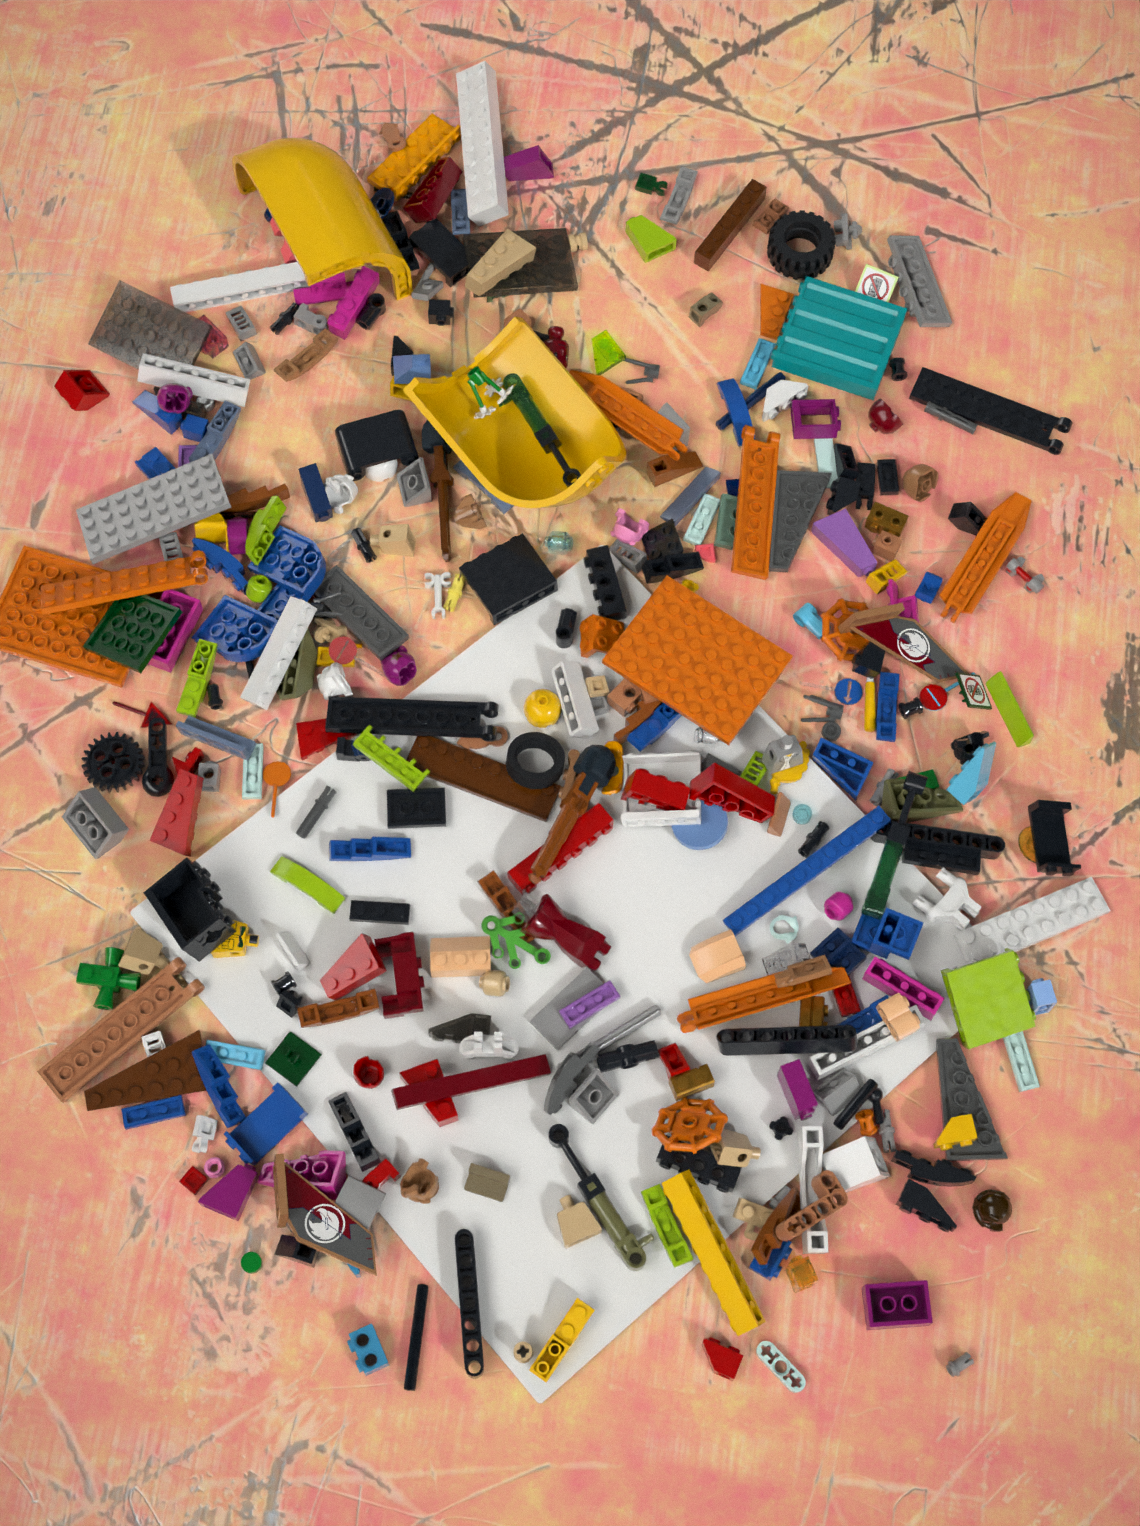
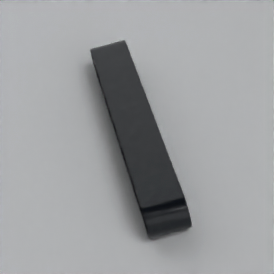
M891 821V823L881 829L883 833L877 832L870 839L876 843L884 844L892 822L898 823V821ZM911 823L905 824V826L911 828L907 843L979 854L981 858L991 860L997 859L1005 849L1004 840L998 836ZM914 834L919 835L922 839L916 838ZM933 837H937L941 842L934 840ZM953 840L958 841L960 845L955 844ZM972 843H976L979 847H974Z
M851 1025L723 1029L716 1036L721 1054L726 1056L852 1052L858 1047L856 1029Z
M461 1229L455 1234V1251L464 1366L466 1374L472 1379H477L484 1373V1358L474 1238L471 1231ZM462 1235H467L470 1241L468 1244L462 1245L458 1242L459 1238ZM469 1256L472 1259L471 1264L463 1266L460 1263L462 1257ZM465 1277H470L474 1280L470 1287L462 1285V1280ZM468 1298H472L475 1301L474 1307L470 1309L463 1305L464 1301ZM470 1319L477 1322V1326L473 1330H468L465 1327V1323ZM470 1341H476L479 1344L478 1349L474 1352L467 1349V1344ZM476 1362L481 1366L479 1372L471 1373L468 1370L471 1363Z

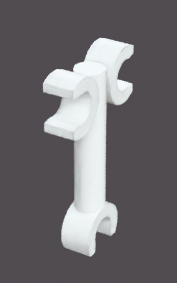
M445 572L442 575L425 573V579L432 580L431 582H425V588L434 587L435 607L431 611L433 619H435L437 612L442 613V619L446 617L445 609L442 607V586L445 588L451 587V582L444 581L446 578H451V573Z

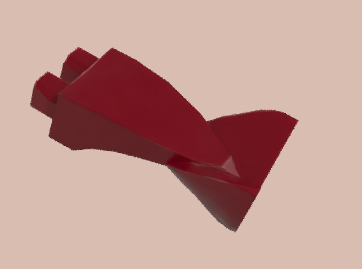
M548 894L542 896L537 912L520 930V932L532 938L554 940L562 952L581 968L588 967L593 971L597 970L601 965V961L594 957L597 951L605 956L611 949V946L605 941L606 936L596 930L569 920L560 906Z

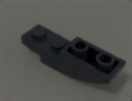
M896 1150L891 1162L910 1170L908 1178L930 1185L964 1186L972 1184L976 1179V1176L972 1175L970 1170L966 1168L958 1169L948 1160H937L934 1166H932L930 1161L923 1158L916 1159L906 1150Z

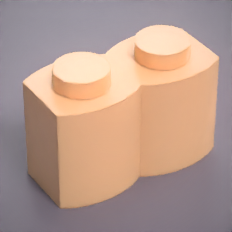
M900 993L891 996L876 1006L880 1017L887 1025L896 1042L913 1034L920 1028L918 1016L915 1013L912 1014L908 1008L910 1005L907 998L901 996Z

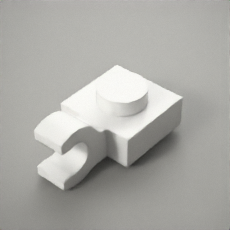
M203 1115L196 1116L192 1136H196L197 1139L192 1145L193 1152L206 1153L208 1140H214L218 1120Z

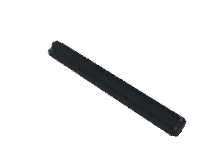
M425 1284L417 1285L404 1389L407 1391H415L428 1296V1285Z

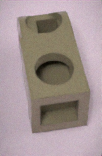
M709 293L691 306L689 318L701 327L707 318L719 311L723 302L715 294Z

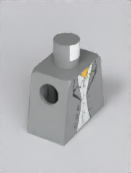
M785 735L781 739L768 744L762 760L769 775L803 764L802 748L795 735Z

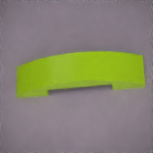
M281 856L270 871L277 878L285 883H290L316 900L320 906L335 914L345 900V897L329 884L285 857Z
M658 1184L641 1191L650 1218L673 1267L676 1268L692 1261L691 1252L676 1224L661 1185Z

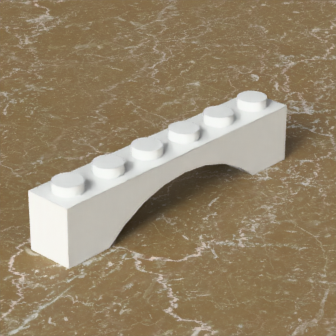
M802 1126L797 1129L801 1210L819 1199L811 1186V1181L814 1176L822 1172V1126ZM817 1206L818 1211L822 1214L821 1208ZM802 1216L803 1222L806 1223V1219ZM825 1219L802 1233L803 1254H824L829 1252L828 1231Z

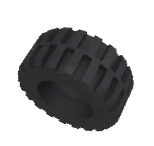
M800 210L797 213L792 211L789 212V215L784 214L774 222L770 229L767 245L769 262L773 267L775 266V270L778 273L782 272L783 276L787 278L790 276L794 280H798V278L805 280L806 276L811 278L818 277V273H824L833 259L836 243L835 232L832 227L830 228L831 225L827 220L824 221L822 216H816L814 212L806 213L805 210ZM802 238L812 242L816 249L810 252H797L786 243L792 239Z

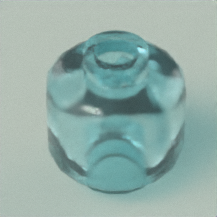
M551 531L549 536L545 538V547H547L550 554L567 555L573 548V538L566 531Z

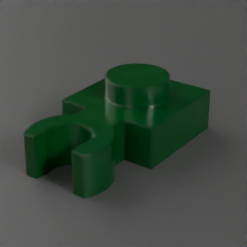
M640 173L635 190L652 195L654 191L659 196H664L665 190L660 188L667 189L668 183L665 181L657 182V177Z

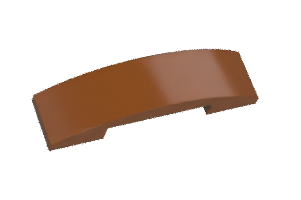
M376 989L356 993V996L320 1005L315 1003L297 1009L301 1028H307L356 1018L378 1010L380 1007Z

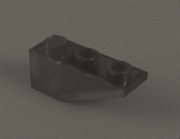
M471 1013L431 1027L428 1030V1034L434 1041L442 1042L444 1039H449L454 1043L460 1044L464 1038L474 1035V1032L490 1035L492 1017L491 1015Z

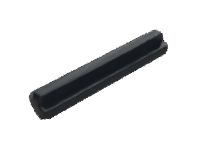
M868 1079L833 1122L835 1127L842 1130L878 1087V1084L873 1079Z

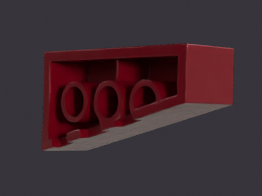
M450 156L440 158L403 206L405 212L415 223L434 220L455 184L459 181L463 171Z

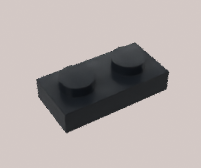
M877 460L880 496L898 495L899 486L896 460Z

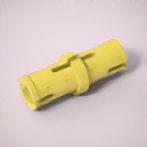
M455 574L453 584L448 589V597L443 606L447 611L451 608L450 612L455 611L457 601L462 596L461 591L466 581L462 575L459 578L460 574Z

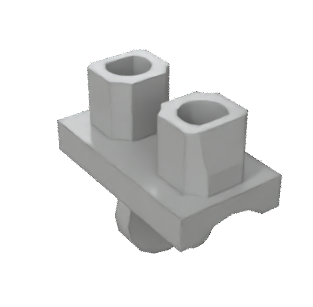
M847 213L842 214V219L834 221L835 232L843 231V234L834 235L836 237V247L845 246L847 250L852 249V238L857 239L858 235L862 233V226L858 225L856 221H853L851 225Z

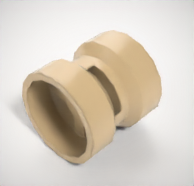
M585 232L577 236L574 234L568 235L570 252H576L577 249L582 251L588 250Z

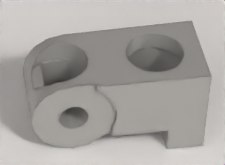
M304 303L300 305L293 316L296 326L317 335L325 328L328 330L326 317L310 312L309 306Z

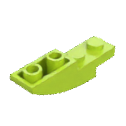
M272 496L264 510L258 509L247 533L246 555L257 566L274 540L275 536L272 532L287 509L278 496Z
M199 639L187 672L188 678L176 709L177 713L196 718L200 703L204 701L206 688L211 678L217 652V643Z

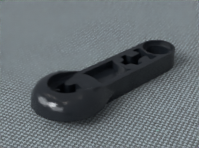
M153 718L148 725L149 765L142 777V786L145 792L156 797L166 795L174 784L173 773L167 764V725L161 718ZM154 724H163L162 730L154 731ZM156 737H159V741L162 744L159 746V749L153 746L157 744ZM157 778L161 779L159 785H156L155 782L153 783V781H157Z

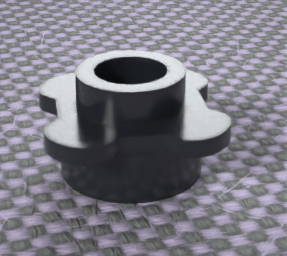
M784 1116L780 1117L776 1122L772 1121L769 1124V1128L773 1130L776 1140H782L784 1136L792 1135L793 1128L790 1127L788 1119Z

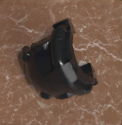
M988 731L974 732L953 740L950 746L954 750L955 757L960 760L961 765L975 757L972 754L979 746L982 747L984 745V739L989 737Z

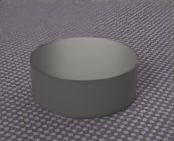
M835 722L825 723L821 731L822 737L830 742L836 741L841 734L840 726Z

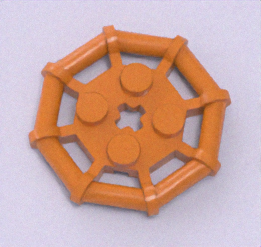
M841 598L831 608L821 614V641L829 647L839 661H852L855 654L846 653L847 650H857L858 653L869 641L858 633L851 634L847 632L840 634L838 626L854 613L849 611L848 608L857 609L858 612L869 610L866 606L867 603L864 601L861 603ZM841 610L842 615L839 618L833 616L837 611ZM830 622L834 624L833 634H830ZM832 639H836L837 644L842 646V650L839 649Z
M682 1097V1100L658 1111L659 1116L655 1126L651 1129L652 1135L658 1138L664 1145V1149L668 1152L674 1150L697 1154V1151L714 1142L718 1143L722 1139L721 1134L725 1123L728 1121V1116L710 1098L701 1100ZM711 1111L712 1115L706 1114V1112ZM712 1123H716L714 1130L710 1128ZM670 1132L672 1136L668 1138L664 1133ZM678 1141H689L691 1144L678 1143Z

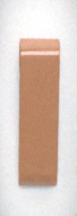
M826 1170L812 1178L811 1186L819 1199L777 1225L776 1235L780 1240L788 1241L800 1235L847 1204L848 1196L833 1172ZM817 1206L821 1208L822 1214L818 1211ZM802 1216L806 1219V1223L803 1222ZM792 1225L794 1229L788 1231L787 1228Z

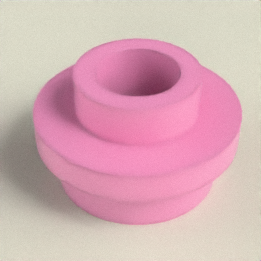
M217 1157L208 1159L204 1165L206 1175L210 1178L220 1177L225 1171L224 1162ZM213 1165H218L217 1171H211Z

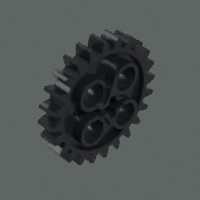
M108 732L107 738L102 734L100 735V741L94 738L95 744H88L90 751L84 750L87 757H82V761L85 764L81 765L82 769L86 770L83 773L85 777H88L89 783L93 782V786L96 788L99 786L102 792L107 788L108 792L111 793L112 788H115L118 793L119 787L126 790L127 784L133 786V779L139 781L137 774H143L140 768L145 767L144 762H142L145 760V757L142 754V748H138L140 745L138 742H134L133 737L127 739L125 733L120 737L118 732L112 737L111 733ZM123 748L120 753H115L116 749ZM99 756H105L103 760L97 761ZM130 764L129 768L122 769L123 765ZM112 772L109 777H104L105 773Z

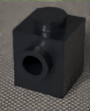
M430 299L428 308L429 324L439 326L450 325V319L454 318V307H451L450 300Z

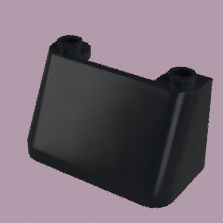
M393 410L342 424L335 430L338 450L346 474L354 477L353 481L361 480L366 474L365 468L399 458L403 465L409 466L419 458L406 415L402 410Z

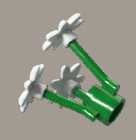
M479 366L474 367L467 374L470 378L467 382L471 386L480 406V412L475 413L474 419H482L485 415H491V412L496 410L493 406L486 408L483 405L475 384L480 386L486 382L485 388L488 390L484 395L492 397L494 392L498 393L501 397L497 404L502 403L513 389V385L507 390L500 388L503 385L501 378L499 377L496 381L494 379L491 380Z

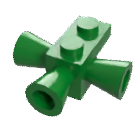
M106 947L105 966L87 963L79 964L76 983L97 986L100 990L93 1007L101 1010H113V992L120 993L121 987L134 992L140 988L141 973L123 974L120 968H118L124 950Z

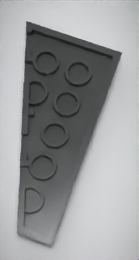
M937 1039L936 1049L943 1128L952 1117L972 1114L977 1139L972 1141V1145L961 1147L960 1144L952 1145V1149L945 1150V1160H1007L1006 1152L1002 1148L1001 1140L994 1129L987 1107L968 1068L967 1060L958 1039Z

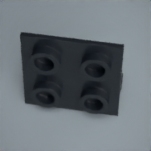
M673 519L648 530L641 538L649 560L663 559L665 555L681 554L684 551Z

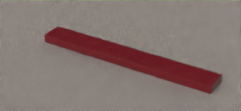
M546 1054L397 1087L393 1088L391 1092L396 1110L548 1076L551 1074V1069Z

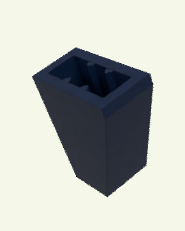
M316 463L299 468L302 488L315 522L329 520L333 517L332 508Z

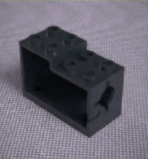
M186 857L143 893L180 948L200 962L232 936L236 930L233 927L234 921L228 914H224L223 910L225 908L219 902L223 899L219 893L221 888L215 881L212 882L210 880L211 874L205 867L202 868L196 860L192 862Z

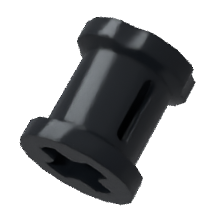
M893 358L889 362V366L892 368L891 377L893 381H902L908 377L904 368V358Z
M915 697L913 701L905 704L899 703V711L904 719H908L910 715L923 713V706L919 698Z
M288 971L278 980L271 981L273 988L279 996L284 990L297 986Z

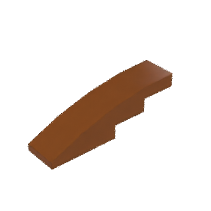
M284 483L268 491L266 486H263L248 493L246 488H243L228 496L231 508L219 513H241L266 507L272 496H278L283 501L290 498L288 487Z
M643 700L638 702L637 712L626 718V727L614 734L613 741L621 745L625 743L628 735L652 716L654 711L663 702L659 700L644 704Z
M494 870L477 881L502 918L513 916L515 913H522L525 920L522 924L517 925L513 923L508 925L511 930L520 929L528 922L529 916L521 904L516 901L507 886H504ZM516 915L515 921L521 922L522 917L520 915ZM527 935L519 937L527 943L535 939Z
M797 1187L792 1188L777 1205L763 1225L752 1246L751 1252L759 1265L767 1264L772 1249L781 1247L783 1241L776 1235L777 1225L801 1210L800 1192ZM791 1225L787 1229L788 1231L794 1229V1227Z

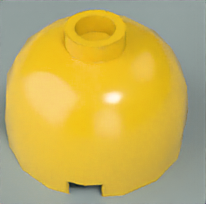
M535 690L525 700V717L535 727L546 728L551 724L554 725L561 716L562 707L560 700L551 690Z

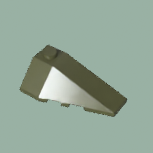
M886 779L884 781L881 808L891 821L899 820L908 793L907 790L902 789L905 779ZM925 787L922 795L915 794L906 823L960 813L963 811V807L947 790Z

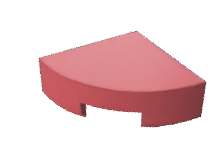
M713 543L695 545V551L699 552L702 560L710 563L716 562Z

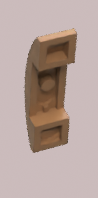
M325 328L313 338V343L290 361L288 359L284 360L274 368V372L286 382L298 378L321 361L338 342V338Z

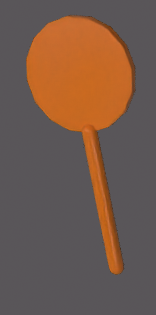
M279 761L268 764L263 771V779L266 784L274 787L271 809L272 818L275 817L277 787L286 784L291 778L290 767L284 762Z

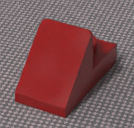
M194 747L193 751L187 754L185 762L172 757L177 775L180 769L193 774L196 772L199 763L204 758L201 749Z
M676 1043L658 1049V1054L665 1066L668 1079L690 1070Z

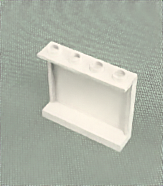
M686 751L685 753L667 752L666 754L650 752L646 755L630 753L622 755L624 762L623 789L626 779L639 768L646 769L655 776L663 775L672 782H683L689 788L690 781L701 773L700 753L695 751ZM628 797L626 801L623 800L621 820L624 827L701 824L700 799L694 801L688 797L685 810L675 811L657 809L656 805L648 802L641 805L638 804L639 800Z

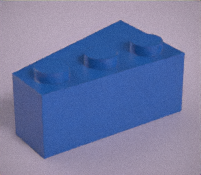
M823 738L820 739L812 756V760L856 801L874 762Z

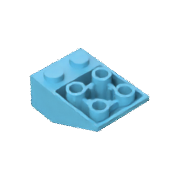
M995 741L990 744L985 743L982 747L979 746L972 754L975 757L970 761H966L960 768L963 771L958 775H954L948 782L951 785L946 790L963 805L976 799L988 785L996 748Z

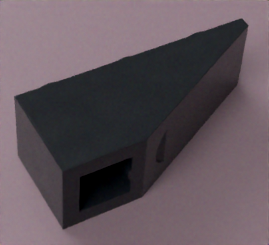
M910 1179L905 1182L896 1203L901 1211L907 1214L912 1212L918 1215V1218L923 1222H933L938 1225V1229L944 1232H953L956 1229L957 1225L928 1188Z

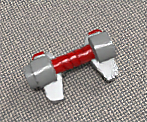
M1023 557L1013 558L1007 564L1006 572L1011 577L1018 574L1026 582L1024 589L1029 593H1039L1044 587L1042 584L1044 576L1039 574L1031 577L1022 569L1026 559Z

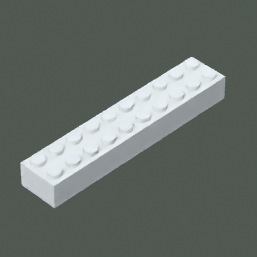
M486 61L456 73L468 218L479 227L509 215L496 71Z

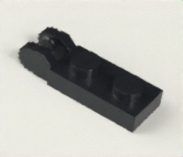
M857 462L859 474L856 477V481L861 482L856 500V509H860L862 498L867 499V510H871L874 498L876 464Z

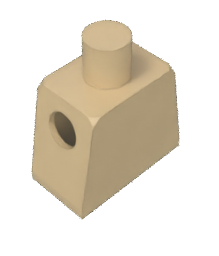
M408 524L384 525L380 527L379 534H371L370 544L371 546H380L383 553L387 555L414 557L416 539Z
M135 928L118 966L149 975L154 966L164 969L170 959L159 955L163 947L161 942Z
M724 1128L721 1134L722 1139L718 1143L714 1142L709 1145L719 1165L746 1167L750 1158L758 1160L761 1153L759 1147L751 1145L746 1135Z
M567 1195L559 1200L563 1210L557 1213V1220L565 1249L602 1232L601 1226L584 1202L575 1205L571 1195Z

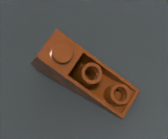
M696 451L686 452L685 454L679 453L680 459L678 461L670 458L669 455H663L647 462L646 473L653 486H659L702 468L703 464Z

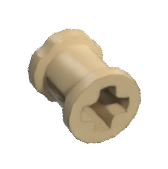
M527 1342L517 1343L513 1352L515 1359L519 1363L529 1362L530 1358H532L531 1345ZM522 1347L525 1348V1351H529L524 1358H522L521 1354H517Z

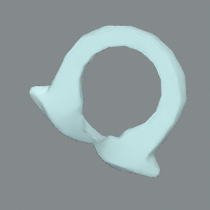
M779 915L770 923V932L774 938L785 940L787 944L796 938L799 930L797 916L791 918ZM779 920H785L794 928V933L778 934L773 929L774 924Z

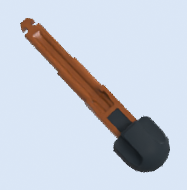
M603 745L588 746L575 762L573 769L576 772V779L568 794L562 800L559 806L562 809L530 868L533 873L528 874L529 881L533 884L542 881L539 877L545 878L578 817L586 812L588 803L596 788L605 787L610 781L615 770L616 761L614 754L609 748Z

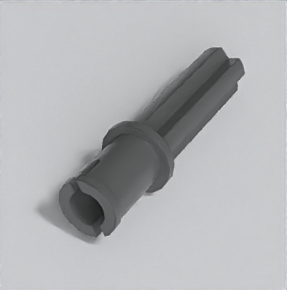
M326 786L320 797L315 799L316 803L296 831L299 837L305 839L324 810L329 808L328 804L337 793L334 789L331 790L330 786Z

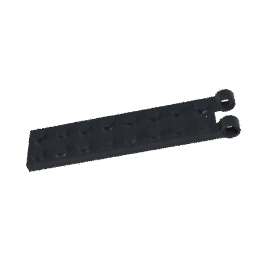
M922 367L909 399L926 406L931 401L942 408H948L947 410L971 422L977 423L979 426L1046 450L1054 455L1061 453L1064 444L1058 439H1049L1053 428L1062 433H1068L1073 424L1069 418L1055 417Z
M329 697L325 730L331 733L361 734L368 725H371L373 727L370 731L371 734L482 738L484 741L492 742L496 740L497 728L492 725L480 726L481 714L488 718H495L498 716L499 705L491 701L462 702Z

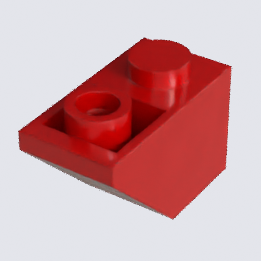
M704 1338L701 1345L712 1372L733 1382L744 1355L740 1354V1350L733 1346H728V1348L721 1346V1342L715 1338Z

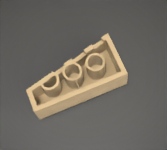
M507 229L467 274L465 287L476 295L481 296L496 286L497 282L502 279L505 280L509 277V274L515 270H520L527 262H532L536 247Z

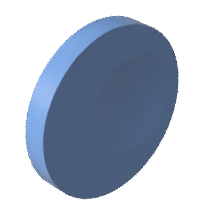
M701 800V824L672 825V830L676 839L683 846L693 850H705L717 845L724 838L728 829V817L726 811H723L721 806L715 804L708 806Z

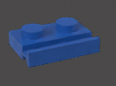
M157 447L143 455L140 460L135 461L136 466L148 479L176 469Z

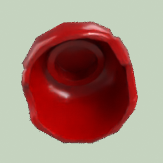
M365 1056L358 1059L354 1064L353 1077L359 1086L373 1089L382 1083L384 1068L378 1060H372Z

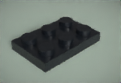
M445 787L419 788L414 792L410 789L387 790L388 829L446 827Z

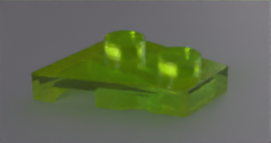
M607 330L591 339L596 375L605 373L625 360L626 355Z

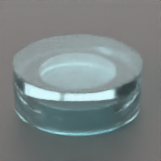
M805 804L797 805L792 813L793 820L798 824H807L812 817L811 808Z

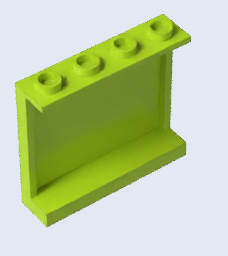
M1005 948L1003 953L952 970L949 968L940 970L962 1045L967 1049L1036 1027L1034 1022L1036 1016L1029 1005L1030 995L1025 990L1023 984L1025 978L1018 967L1019 957L1016 952L1009 948Z

